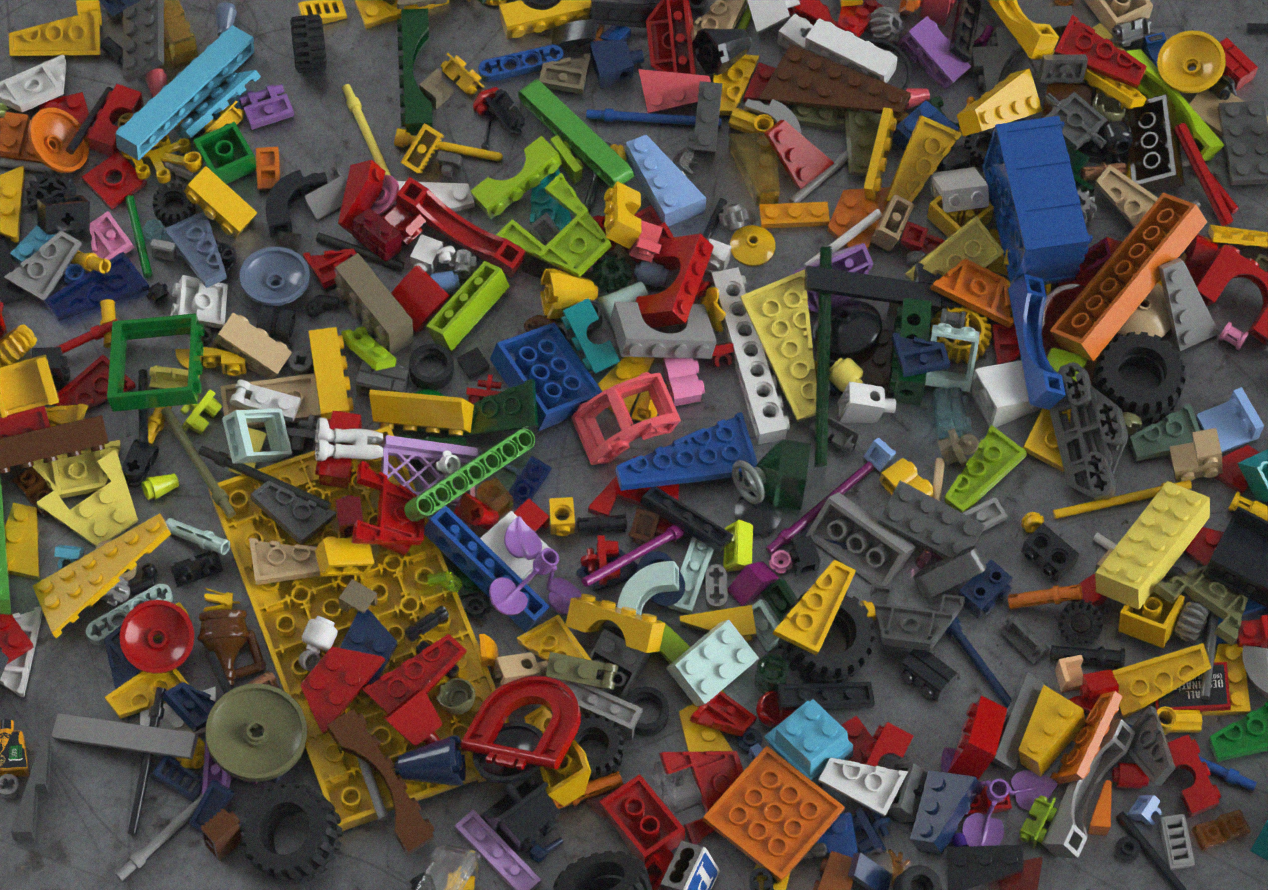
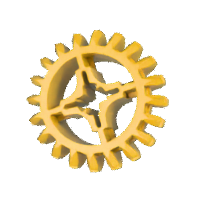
M962 306V308L956 307L951 310L946 308L950 312H966L964 327H969L970 325L975 331L979 332L976 360L978 356H983L985 350L989 348V341L992 338L990 332L991 324H987V317H981L980 313L973 312L972 309H966L965 306ZM938 311L935 318L931 320L930 338L933 324L938 325L940 323L942 312ZM937 336L936 342L944 343L949 361L956 359V364L960 363V360H964L966 364L968 363L971 341L948 338L950 339L948 341L945 337Z
M25 324L17 326L0 339V367L17 362L36 344L37 338L34 336L33 331Z

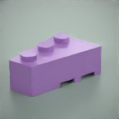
M928 16L914 26L896 44L900 49L903 48L911 55L910 60L913 63L918 61L927 68L925 73L944 89L948 88L971 67L968 62L965 63L949 52L951 40L943 35L938 25L933 20H930Z

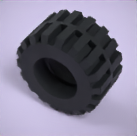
M313 14L292 17L290 26L295 69L298 73L326 70L327 58L321 16Z
M590 714V718H585V715L581 716L580 726L574 738L579 745L588 740H596L604 744L607 749L601 756H587L591 769L589 781L590 779H597L617 772L618 766H621L624 739L621 736V730L619 727L614 728L615 722L611 719L606 722V717L600 715V718H595V714Z

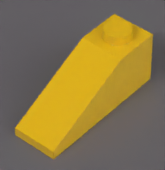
M752 605L679 616L681 625L706 633L718 623L730 620L747 643L752 642V638L757 637Z

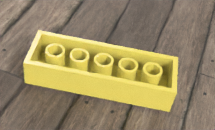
M1167 481L1095 572L1096 593L1139 610L1154 591L1156 585L1161 582L1210 518V497Z

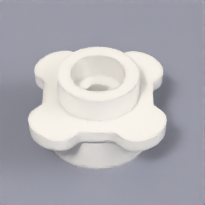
M444 451L440 461L436 462V469L441 471L445 477L461 467L459 458L452 455L450 451Z

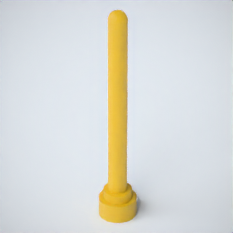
M397 128L394 146L402 148L412 144L416 136H412L405 129ZM443 141L439 142L440 146H437V150L493 161H501L503 159V155L500 152Z

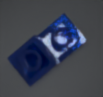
M532 455L506 495L520 504H523L528 499L532 500L552 470V467Z

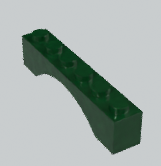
M428 8L401 9V18H397V31L402 32V37H398V51H403V56H398L399 70L403 69V75H399L400 89L404 88V94H400V108H405V113H400L401 127H406L407 132L411 133V135H417L424 123L433 128L432 103L419 89L413 74L416 58L422 47L429 40Z

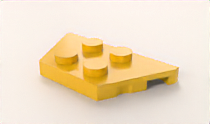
M24 166L0 175V235L10 237L11 241L15 243L19 242L25 181Z

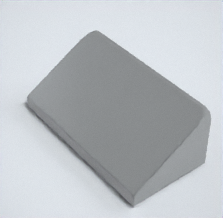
M343 175L304 196L305 206L316 221L342 207L347 183Z

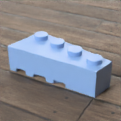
M647 135L626 142V160L662 223L665 222L669 227L705 212L706 197Z

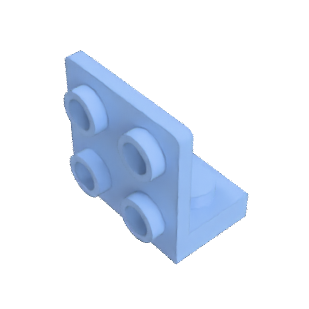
M1242 387L1233 390L1228 402L1200 412L1196 416L1203 430L1217 429L1222 453L1259 439L1264 428V424Z

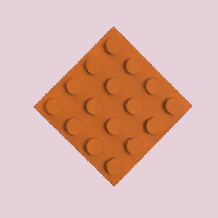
M766 745L704 815L703 821L761 868L767 869L781 883L840 816L845 807Z

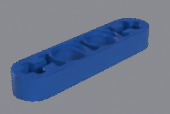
M548 45L486 59L479 64L478 74L482 77V81L494 82L542 70L543 63L557 62L563 59V50L558 45ZM550 54H554L557 58L553 59ZM533 57L536 58L538 62L534 65H530L526 63V59ZM508 62H512L516 65V67L512 70H508L504 67V65ZM489 68L492 73H488L485 69Z

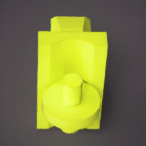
M210 389L199 404L183 405L180 410L182 414L186 415L189 410L192 411L182 425L185 431L190 428L196 433L201 434L209 422L199 414L204 410L214 418L222 408V405L213 398L216 394Z

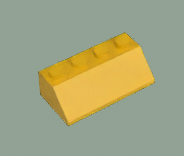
M370 390L369 392L373 422L379 424L380 428L390 426L391 430H394V426L403 427L404 431L417 432V428L426 429V433L440 434V430L449 431L448 434L453 436H463V432L471 433L474 405L463 398Z

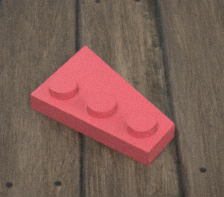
M638 69L648 113H656L698 103L700 81L711 82L710 77L705 75Z

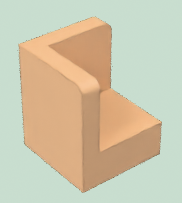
M1082 655L1058 660L1055 674L1061 693L1077 690L1082 685Z

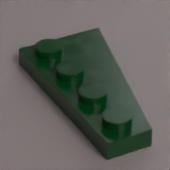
M529 379L524 381L523 384L512 386L501 393L487 396L483 400L473 403L471 433L463 432V436L459 437L538 427L535 380ZM445 431V438L453 435H449V431Z

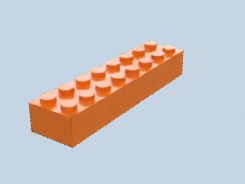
M1164 192L1051 328L1050 332L1061 348L1092 361L1097 358L1160 281L1161 276L1158 266L1177 259L1207 223V220L1196 204Z

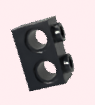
M1044 523L1024 541L1021 550L1029 562L1035 563L1041 568L1046 577L1052 578L1056 582L1076 564L1079 553ZM1035 544L1042 545L1044 549H1038L1035 547ZM1053 560H1060L1063 564H1056Z

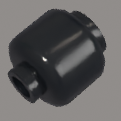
M1122 121L1108 122L1100 132V136L1107 141L1104 147L1111 154H1123L1132 145V133Z

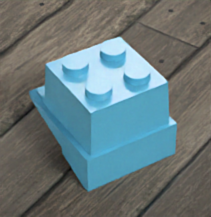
M814 699L810 702H805L764 736L765 740L779 756L816 785L821 783L818 779L829 758L849 760L853 756V744L848 740L847 731Z

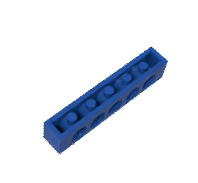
M446 505L429 519L424 528V535L489 598L490 585L497 578H508L514 582L516 587L523 581ZM527 584L520 590L528 599L527 606L519 614L508 615L525 633L542 619L550 607Z

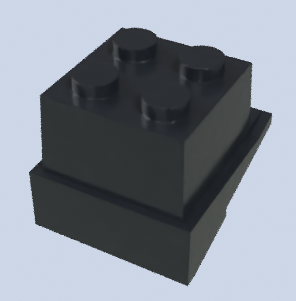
M526 780L517 788L510 783L504 788L508 795L480 815L516 854H519L521 851L525 853L530 851L537 844L535 841L542 835L546 838L556 830L555 826L558 824L560 811L545 792V788L548 786L547 782L535 783L534 780Z

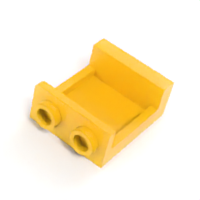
M46 354L0 367V413L2 418L43 405L59 403Z

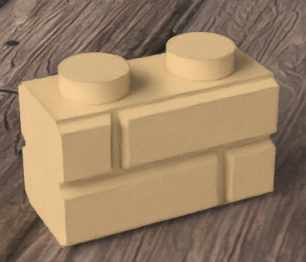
M893 195L886 205L883 216L880 218L870 241L887 251H891L902 234L914 204L898 195Z

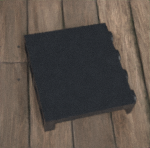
M1238 506L1203 575L1268 608V521Z

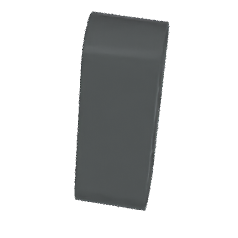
M970 546L919 571L913 578L923 597L928 599L982 573L987 566L976 546Z

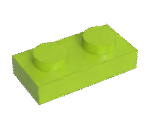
M558 135L551 138L550 145L558 152L563 170L574 184L581 181L583 170L581 161L578 158H574L566 141L563 142Z

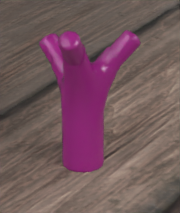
M987 25L980 37L974 41V45L980 44L981 47H987V42L994 31V27Z

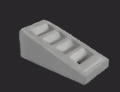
M1178 814L1160 818L1158 828L1169 868L1177 870L1194 867L1195 862L1185 815ZM1178 826V828L1168 829V827ZM1174 835H1180V836H1181V838L1171 839V840H1170V836H1174ZM1183 845L1184 847L1172 850V846ZM1186 855L1185 859L1174 860V856Z

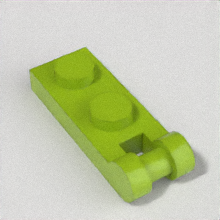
M364 326L356 328L355 331L348 329L341 332L344 344L375 371L395 367L396 358L368 335V331Z

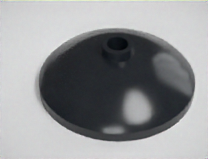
M858 300L842 301L830 306V355L838 357L856 355L867 350L877 341L882 331V320L875 307ZM818 317L813 326V337L816 345L818 344Z
M509 722L503 725L493 744L533 752L543 733L537 727L528 723ZM473 752V762L477 772L486 780L494 783L507 784L521 781L531 776L541 767L526 764L525 769L519 770L516 766L514 768L499 766L495 764V761L493 764L487 763L486 757L488 755Z

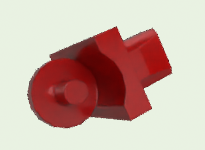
M488 374L487 381L478 380V387H486V390L467 387L466 395L468 402L473 404L487 396L501 393L502 391H494L492 388L501 389L502 382L493 381V374Z
M597 535V555L594 554L593 548L587 549V555L582 556L580 559L581 565L588 567V572L593 573L596 566L600 569L609 564L606 557L619 556L618 541H605V535ZM620 569L600 579L599 585H607V579L620 578Z

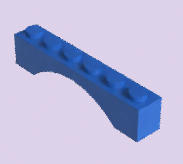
M1023 274L1008 288L1029 403L1032 406L1050 410L1066 394L1062 375L1052 368L1043 347L1042 319L1047 297L1042 278Z

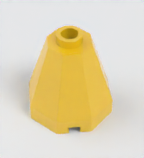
M554 268L545 269L543 272L541 285H545V289L540 291V300L543 314L548 319L563 317V310L587 298L595 300L598 297V288L590 279L577 277Z

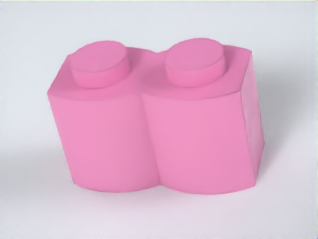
M663 358V372L674 405L680 406L701 402L702 394H705L703 381L699 380L697 373H699L697 359Z

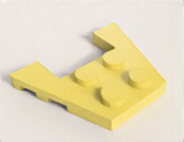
M115 449L97 461L98 466L110 483L69 510L55 490L37 501L39 508L51 514L56 520L68 526L73 532L95 547L102 541L112 540L138 522Z

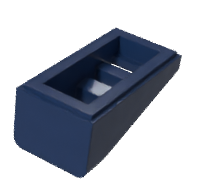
M164 755L150 775L157 782L192 802L203 786V777L189 768L182 767L171 756ZM168 765L171 769L165 776L162 772ZM175 770H177L180 773L177 776V778L173 781L170 778L175 772ZM185 775L189 778L182 787L179 785V782ZM194 780L197 784L190 793L187 791V788Z

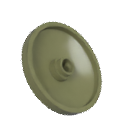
M246 684L236 687L225 693L214 704L208 715L206 743L211 757L227 774L244 781L261 782L283 775L298 762L306 745L307 724L302 709L288 693L271 685Z

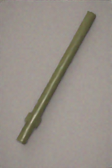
M170 407L163 408L161 413L212 492V499L216 505L222 508L227 518H232L236 512L228 501L229 496L217 484Z

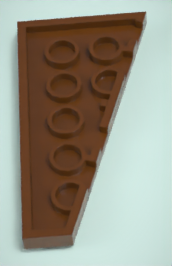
M790 44L762 92L759 101L768 103V101L771 102L774 99L783 105L791 103L801 104L803 107L834 110L845 108L856 112L867 110L882 114L885 107L893 109V115L901 116L911 98V93Z

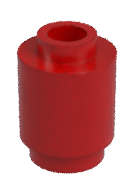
M1118 763V766L1113 767L1112 782H1116L1117 787L1133 789L1148 787L1149 778L1137 764Z

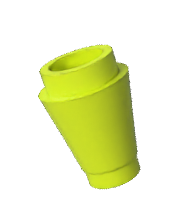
M173 473L147 477L145 481L141 482V486L147 500H156L179 487V481L176 474Z

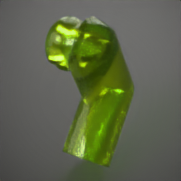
M450 571L427 575L429 587L442 585L451 592H458L462 588V581Z

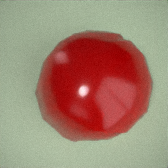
M769 691L759 697L756 707L758 719L768 728H775L796 711L779 710L776 691Z

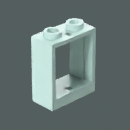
M946 323L933 324L930 342H936L937 336L971 341L966 374L941 370L926 373L925 385L970 392L979 344V332L971 327L959 329L953 328Z
M282 409L235 410L222 418L233 464L276 462L292 454ZM264 422L271 451L253 452L247 423Z

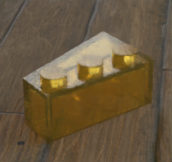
M164 0V57L166 62H171L173 69L190 65L191 61L198 57L196 37L194 33L190 32V24L185 19V13L179 0Z
M730 134L728 149L736 161V166L745 180L744 183L755 206H759V204H778L780 186L777 155L765 134Z

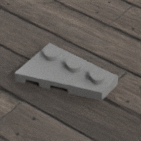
M60 231L41 246L30 258L25 259L14 271L8 273L4 279L45 303L82 243L67 233Z

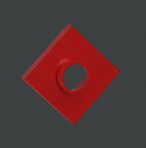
M118 151L82 176V181L110 210L124 202L126 196L134 195L147 185V180L139 179L136 169ZM112 172H117L122 176V179L117 183L112 184L106 181L109 176L113 175Z

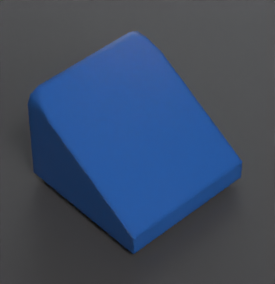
M612 25L599 38L604 41H628L631 38V29L625 26Z

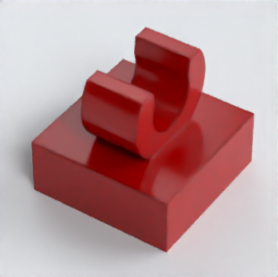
M727 342L715 345L712 355L714 356L713 363L715 367H720L719 359L722 356L726 358L728 365L732 364V357L728 353L734 352L733 343Z

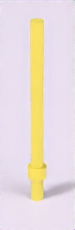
M345 84L342 86V90L347 99V107L350 112H353L375 163L386 171L385 175H391L361 110L362 105L359 98L355 97L350 84Z

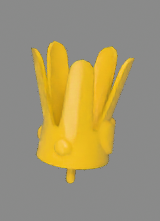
M205 588L207 591L216 593L204 594L205 600L219 603L220 605L205 607L203 609L204 612L232 610L233 604H240L239 601H233V593H221Z

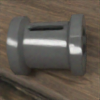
M942 308L940 323H946L953 328L961 329L964 327L966 312L956 313Z

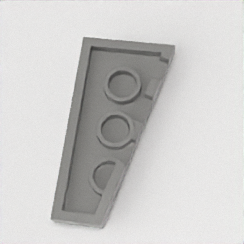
M1177 258L1158 266L1175 348L1181 351L1220 334L1184 261Z

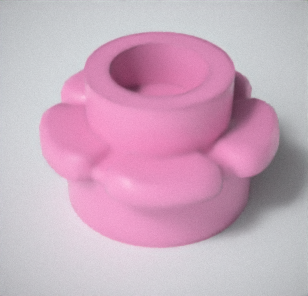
M784 550L773 553L771 560H769L770 568L775 569L780 574L790 570L793 566L790 554Z

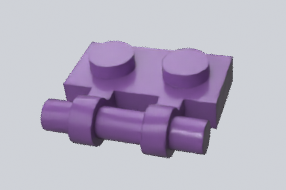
M272 84L266 86L264 90L250 91L246 93L247 95L239 97L241 106L250 103V105L243 108L251 130L294 116V110L287 94L278 96V94L284 93L282 84L276 86ZM268 97H269V99H267V100L258 102L259 100H262V99H265V98H268Z

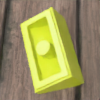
M737 520L724 528L733 534L731 542L724 548L723 567L727 572L743 570L746 565L752 564L753 525Z

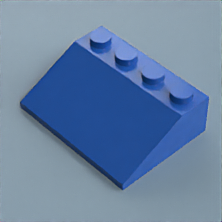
M555 323L496 343L490 357V361L509 388L523 384L524 381L529 379L535 380L538 427L536 428L538 431L559 424L578 410L580 404L589 401L602 392Z

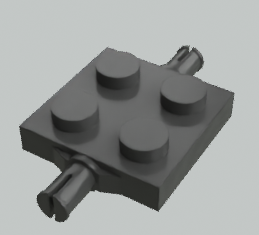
M1075 92L1061 101H1058L1051 93L1045 96L1044 101L1053 109L1044 118L1059 116L1060 121H1064L1065 125L1062 130L1064 140L1071 148L1076 151L1089 141H1093L1100 149L1105 146L1107 141L1097 133L1107 124V119Z

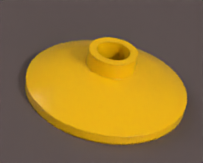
M748 225L739 228L732 235L730 240L731 254L741 264L760 266L767 263L773 257L776 243L772 234L765 228Z

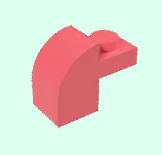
M641 220L642 233L629 249V255L652 263L654 254H659L661 245L658 244L663 227Z

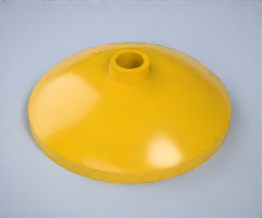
M1196 30L1180 32L1169 38L1161 47L1157 58L1158 71L1162 80L1170 88L1182 93H1198L1209 89L1221 78L1226 64L1225 53L1219 41L1208 33ZM1190 67H1195V68H1196V69L1193 70V71H1190V70H1189Z

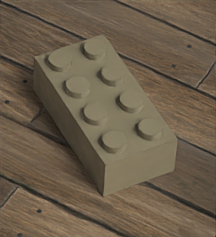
M359 253L335 267L336 294L340 300H345L349 304L352 315L355 318L359 317L361 319L362 325L367 329L368 334L372 333L376 341L392 355L413 343L411 317Z

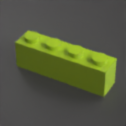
M484 261L426 325L435 344L441 345L452 352L504 294L510 285L501 268Z

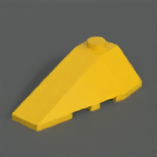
M542 705L524 716L525 723L537 727L544 734L552 718V712ZM575 739L572 741L558 769L540 767L543 781L548 784L546 787L547 794L561 805L566 806L585 794L591 769L585 751Z

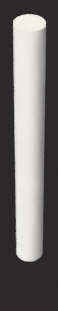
M876 209L829 245L832 247L830 248L832 253L836 252L883 216L882 213ZM820 252L807 261L805 266L819 260Z

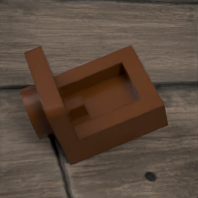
M637 508L631 531L628 536L633 537L632 542L643 545L647 541L649 542L654 539L660 515Z

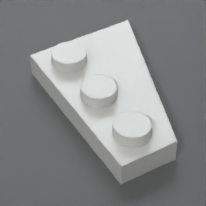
M398 181L399 190L406 181ZM419 182L454 212L475 207L469 184Z
M829 758L818 781L884 817L908 771L887 769L886 767L870 766L858 762Z

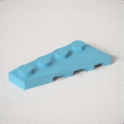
M256 70L240 73L233 72L226 78L225 81L227 83L223 87L216 88L210 94L211 98L207 102L201 103L195 109L196 113L192 117L189 116L181 122V128L176 132L180 138H192L213 119L212 113L217 114L229 105L227 100L237 95L240 96L247 90L244 85L249 81L256 82L261 77Z

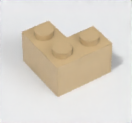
M1216 428L1192 432V443L1169 447L1176 482L1192 481L1195 478L1204 476L1212 478L1223 473L1222 452Z

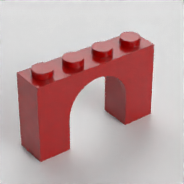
M701 233L659 239L658 244L661 245L659 254H654L653 260L657 264L664 265L670 271L680 269V272L672 285L663 292L638 296L635 302L638 303L642 318L650 328L686 324L714 248Z
M1225 244L1218 249L1195 285L1204 303L1210 306L1216 302L1231 279L1244 278L1253 282L1261 292L1263 303L1259 315L1247 332L1264 345H1268V271L1265 272L1259 268V264L1255 260L1243 257L1236 247Z

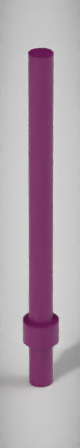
M868 461L791 527L784 528L778 533V537L766 547L767 552L772 555L784 544L788 545L798 532L818 516L828 497L838 492L842 495L845 494L874 469L873 464Z
M672 525L667 528V532L585 576L581 580L582 584L585 587L590 586L668 541H675L681 538L685 531L676 525Z

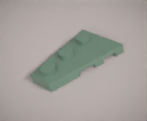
M1191 404L1183 406V409L1178 412L1171 413L1162 421L1151 424L1130 436L1129 444L1135 461L1169 455L1170 446L1193 442L1192 432L1200 431Z

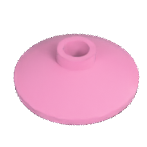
M384 176L382 191L371 208L378 215L386 212L397 198L399 184L393 176Z

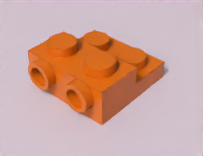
M6 112L5 118H0V157L42 163L35 155L29 142L28 127L31 121L29 115Z

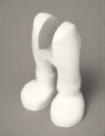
M318 418L315 434V443H317L315 458L317 461H324L327 457L331 456L335 459L372 460L383 457V448L377 444L383 442V433L368 429L341 430L335 428L333 430L329 428L326 418ZM340 443H348L354 445H341Z

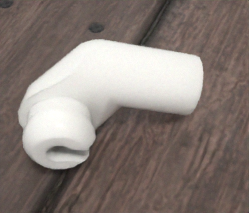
M453 246L443 247L437 251V257H439V262L442 264H449L451 256L455 254Z

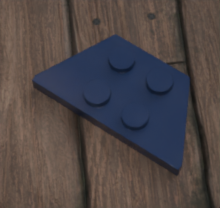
M367 609L365 613L358 611L340 648L385 658L386 661L364 686L366 687L379 680L383 675L397 647V641L373 613Z

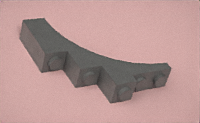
M1072 6L1021 8L1024 15L1032 22L1050 24L1059 38L1062 37L1072 14L1074 15ZM1007 27L995 28L994 36L990 37V47H973L972 57L968 61L971 67L968 70L971 71V78H977L978 88H982L980 98L999 83L1003 73L1012 61L1025 52Z

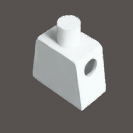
M747 0L758 34L790 18L788 8L800 5L799 0Z
M856 382L848 383L838 401L840 423H876L883 412L895 413L896 400L885 398L883 387Z

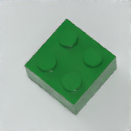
M235 121L193 140L195 151L201 154L202 167L207 166L225 184L256 171L255 155Z

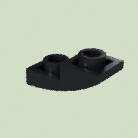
M595 19L579 20L553 28L551 45H558L563 49L571 44L581 47L594 41L596 38L597 21Z

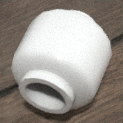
M317 616L316 619H310L301 638L307 644L306 649L320 654L321 650L328 651L337 636L338 631L334 627L335 623L320 616Z

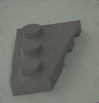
M269 480L251 493L250 499L300 545L336 518V512L330 509L326 511L318 507L317 503L311 500L307 502L295 496L294 492Z

